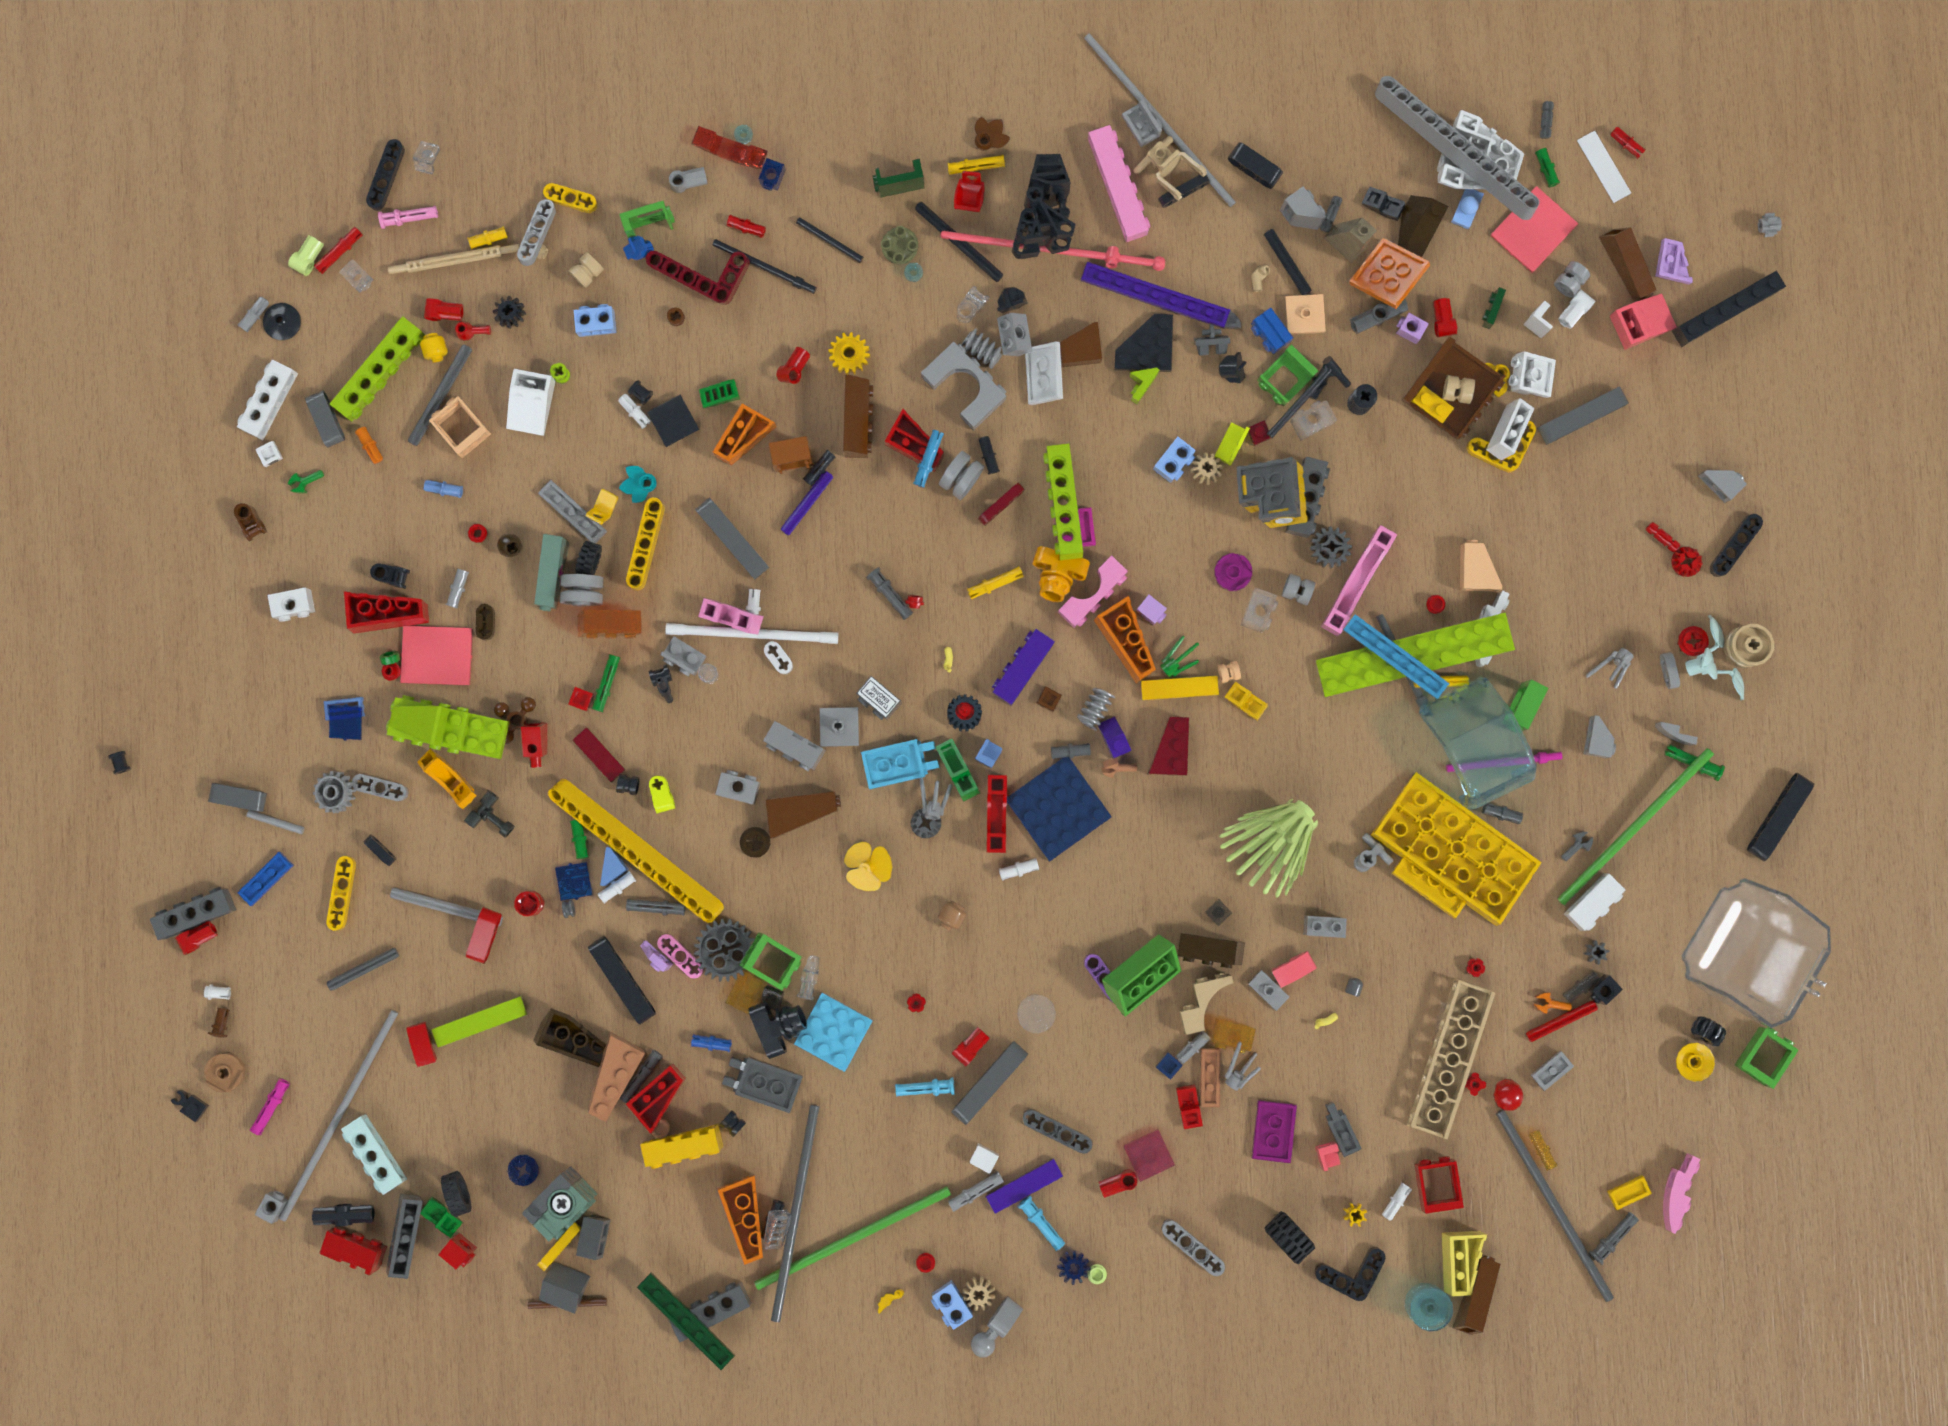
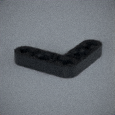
M1370 1248L1354 1278L1327 1264L1317 1265L1314 1273L1316 1278L1323 1284L1356 1301H1363L1367 1298L1385 1262L1386 1256L1380 1248ZM1377 1252H1379V1256L1381 1258L1380 1260H1375L1374 1265L1377 1267L1376 1269H1374L1371 1265H1368L1367 1262L1369 1261L1372 1264L1374 1260L1372 1254H1377ZM1326 1268L1327 1273L1333 1276L1331 1283H1329L1331 1281L1329 1277L1323 1276L1321 1278L1320 1270L1324 1271ZM1365 1269L1372 1270L1373 1275L1370 1279L1362 1277V1272ZM1339 1277L1346 1279V1285L1342 1288L1336 1285V1280ZM1350 1285H1352L1356 1289H1359L1361 1287L1363 1294H1358L1356 1296V1293L1353 1290L1349 1289Z

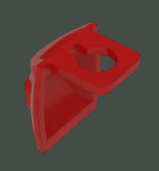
M962 171V179H959L955 190L954 209L980 213L985 192L984 182H981V173ZM967 176H974L976 178L974 180H970V178Z

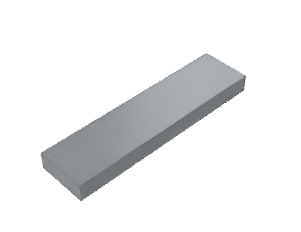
M552 480L538 492L544 500L590 542L597 543L607 532L599 523L586 517L587 512Z

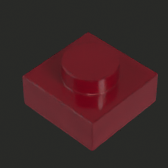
M1265 420L1249 427L1248 434L1254 446L1271 439L1267 435L1269 428Z

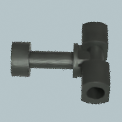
M490 790L481 798L479 807L476 810H472L464 820L469 826L475 828L481 820L485 821L488 819L500 829L499 834L504 838L515 827L511 822L504 823L493 814L494 809L492 806L499 797Z

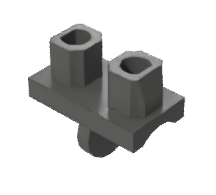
M1209 324L1208 330H1202V336L1209 335V337L1194 338L1198 355H1209V345H1215L1216 354H1227L1230 337L1215 336L1221 334V329H1214V324Z

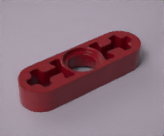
M1019 482L982 513L978 520L986 526L1025 491L1023 486Z

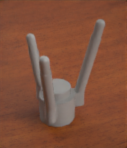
M1621 648L1618 652L1614 651L1607 659L1586 674V677L1589 678L1612 659H1615L1613 662L1617 667L1609 680L1612 681L1622 668L1614 685L1616 689L1627 668L1631 665L1630 661L1634 656L1624 648Z
M920 778L923 804L922 813L925 814L927 819L938 820L944 814V808L952 785L948 786L940 806V803L937 802L939 781H936L933 801H929L927 805L924 780Z
M1238 1042L1229 1069L1224 1076L1227 1078L1225 1083L1236 1091L1239 1088L1242 1089L1261 1069V1067H1257L1244 1079L1245 1076L1243 1074L1257 1056V1053L1254 1052L1240 1072L1237 1070L1232 1072L1242 1042Z

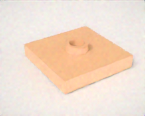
M1323 294L1285 296L1286 327L1291 335L1326 332Z

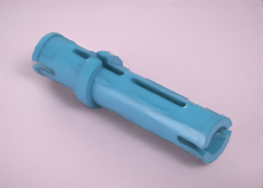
M932 430L922 461L917 466L919 469L913 482L914 485H918L921 488L925 487L929 472L933 470L932 464L944 433Z

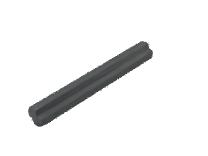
M392 948L327 981V986L330 991L335 990L398 958L399 953L396 948Z

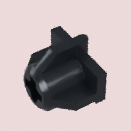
M1016 287L1004 289L998 299V312L1013 311L1028 304L1025 293Z
M1237 352L1235 355H1227L1219 364L1220 376L1230 383H1241L1245 379L1244 366L1247 362L1242 361L1241 352Z

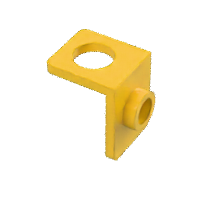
M601 489L594 507L585 516L599 524L605 523L613 513L618 496L606 489ZM593 514L599 515L601 518H597Z

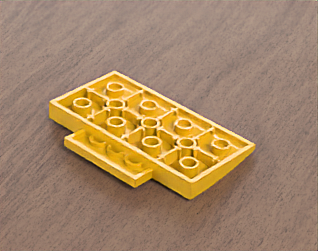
M1417 772L1414 773L1371 833L1373 838L1401 857L1391 874L1454 919L1457 918L1466 904L1495 926L1501 925L1542 863Z

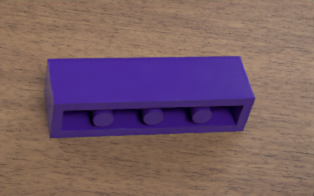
M1037 629L1027 634L1024 639L1026 641L1024 647L1021 648L1019 646L1013 655L1016 657L1013 663L1008 662L1002 672L1005 674L1002 679L997 678L992 685L994 689L992 693L1010 706L1015 702L1055 643V641Z

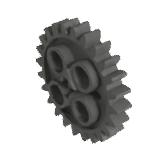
M721 919L719 925L716 921H713L714 927L711 928L707 924L708 931H700L703 937H696L700 944H694V947L699 949V951L694 952V955L700 958L695 960V962H702L699 969L706 968L705 976L712 973V980L716 976H719V982L722 981L723 977H726L727 982H729L730 976L737 980L738 973L744 976V968L739 966L742 960L735 961L732 958V954L735 951H741L744 958L755 938H748L751 931L745 933L746 926L744 925L739 928V921L732 925L731 919H729L727 924ZM734 933L737 938L735 942L728 943L725 940L726 935ZM710 940L718 942V947L715 950H710L707 947V943ZM738 943L742 944L738 948L729 950L728 955L720 953L712 958L709 957L710 954L721 951L722 946L729 948ZM715 959H724L725 965L722 968L715 967Z

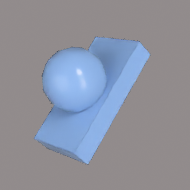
M1465 189L1451 222L1469 229L1484 193L1474 189Z

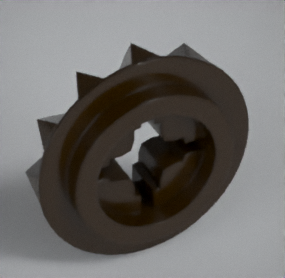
M760 827L748 828L740 837L741 850L749 857L757 858L763 856L768 852L771 845L770 836ZM757 834L758 841H761L763 844L757 845L755 851H753V844L747 842V840H754Z

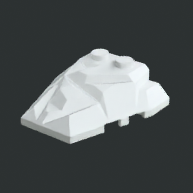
M1463 110L1459 111L1453 128L1517 180L1524 153L1507 139L1503 140L1496 134L1497 131L1495 129H1489L1482 123L1483 120L1479 116ZM1441 153L1437 166V172H1439L1438 183L1454 189H1484Z

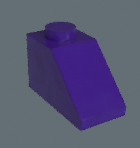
M1115 717L1098 725L1112 759L1132 751Z

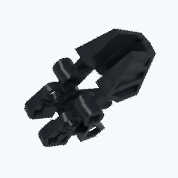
M1061 154L1036 155L1023 206L1025 209L1021 212L1012 247V253L1017 259L1038 257L1040 253L1039 246H1045L1051 254L1069 250L1076 224L1068 219L1070 209L1066 207V202L1070 193L1071 182ZM1062 225H1068L1071 228V231H1063L1060 227ZM1023 231L1027 232L1026 237L1022 236ZM1057 240H1064L1067 245L1059 246ZM1020 243L1024 244L1022 252L1018 251Z

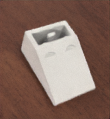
M518 369L513 370L506 429L544 436L555 386V380L552 376Z

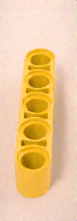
M654 497L649 498L645 503L626 576L627 585L636 591L642 590L646 585L665 511L664 504ZM654 503L660 505L656 512L650 510L651 505ZM653 521L655 523L654 528L646 530V524ZM649 540V547L646 549L641 548L642 541ZM644 558V566L637 567V560ZM639 576L641 579L640 583L633 586L631 583L632 579Z

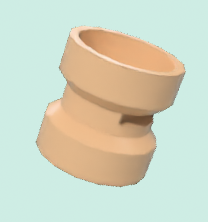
M1237 661L1230 662L1228 665L1220 664L1217 666L1221 683H1226L1231 679H1241Z

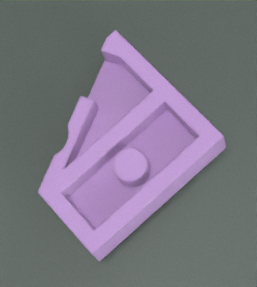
M1667 238L1661 240L1656 277L1688 285L1692 283L1693 279L1689 277L1687 266L1689 265L1684 255L1685 250L1682 242Z
M645 940L640 945L647 958L651 961L650 965L655 970L664 972L671 968L673 963L648 941Z

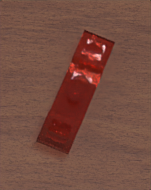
M698 126L692 140V145L706 152L756 169L762 168L768 153L767 150L744 145L719 136L716 132Z

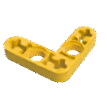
M1532 421L1528 422V430L1531 432H1528L1520 440L1523 444V450L1520 452L1515 451L1513 455L1504 459L1506 461L1513 460L1512 463L1515 466L1510 468L1505 461H1502L1501 464L1498 463L1500 461L1498 458L1491 460L1487 450L1484 452V456L1481 455L1483 453L1482 450H1473L1472 444L1474 445L1476 442L1481 449L1488 447L1489 442L1481 438L1471 439L1467 444V451L1470 455L1505 472H1513L1520 466L1536 432V426Z

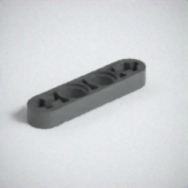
M1028 1109L1024 1112L1023 1122L1027 1127L1079 1153L1085 1154L1092 1149V1141L1087 1135L1034 1109ZM1034 1113L1035 1119L1039 1121L1040 1117H1043L1044 1119L1040 1123V1128L1036 1127L1038 1123L1032 1121L1031 1124L1028 1123V1118H1026V1116ZM1052 1122L1054 1130L1052 1132L1044 1131V1123ZM1064 1130H1068L1072 1134L1071 1139L1068 1141L1061 1139L1060 1135ZM1075 1134L1079 1135L1077 1140L1082 1142L1084 1139L1087 1140L1088 1148L1080 1149L1081 1146L1077 1142H1075L1074 1146L1071 1145L1075 1139Z

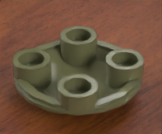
M897 226L889 230L881 241L882 253L885 258L895 264H906L913 260L919 248L918 239L915 234L903 226Z

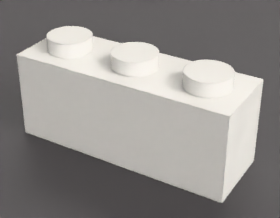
M1521 398L1507 404L1486 450L1500 460L1513 455L1534 408Z
M1603 873L1564 915L1580 931H1589L1596 925L1595 921L1599 916L1603 917L1609 912L1610 909L1608 907L1613 902L1617 903L1622 899V893L1625 889L1609 873Z

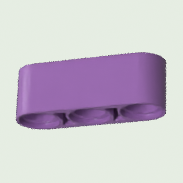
M1087 955L1084 959L1085 968L1106 997L1113 1002L1107 995L1104 985L1099 981V976L1102 973L1110 974L1111 972L1098 955ZM1091 957H1095L1098 960V965L1095 968H1090L1087 964Z

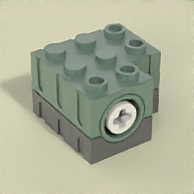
M570 1166L522 1212V1215L548 1241L553 1238L557 1240L596 1202L594 1197L598 1193Z

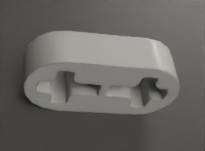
M1672 652L1660 654V664L1666 687L1668 689L1680 687V678Z

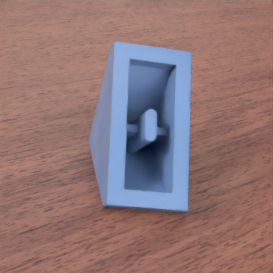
M606 847L600 886H608L613 880H616L629 870L611 847Z

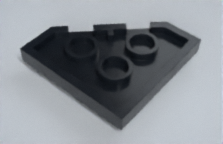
M1154 314L1115 350L1114 370L1140 371L1158 368L1159 372H1171L1173 315Z

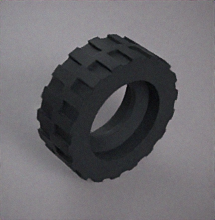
M457 1170L441 1177V1188L446 1205L453 1217L471 1212L470 1194L461 1173Z

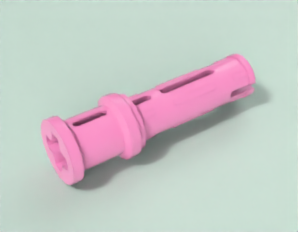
M436 206L407 211L395 209L394 212H378V218L381 228L385 229L386 226H401L405 222L438 218V211Z

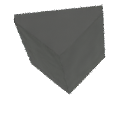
M554 1262L543 1279L539 1300L575 1314L591 1276Z

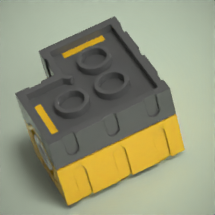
M1293 457L1236 467L1239 504L1250 513L1259 511V519L1269 528L1307 522L1303 467Z

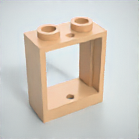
M457 396L456 398H451L446 403L447 406L442 410L435 411L429 421L453 450L463 458L489 437L491 433L466 403ZM462 407L479 428L457 445L440 424Z

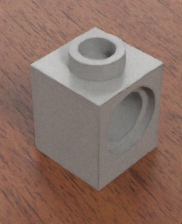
M271 1191L264 1196L255 1215L273 1224L279 1220V1216L288 1199L284 1198L285 1195L279 1191ZM270 1201L276 1204V1210L270 1208Z

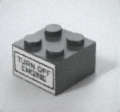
M872 676L856 693L859 696L857 700L866 708L870 705L874 709L872 711L873 714L880 720L885 718L888 721L902 704L900 699Z

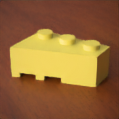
M1481 1231L1442 1233L1445 1293L1451 1296H1468L1472 1294L1478 1272L1476 1269L1479 1258L1481 1259L1482 1257L1481 1251L1487 1234Z

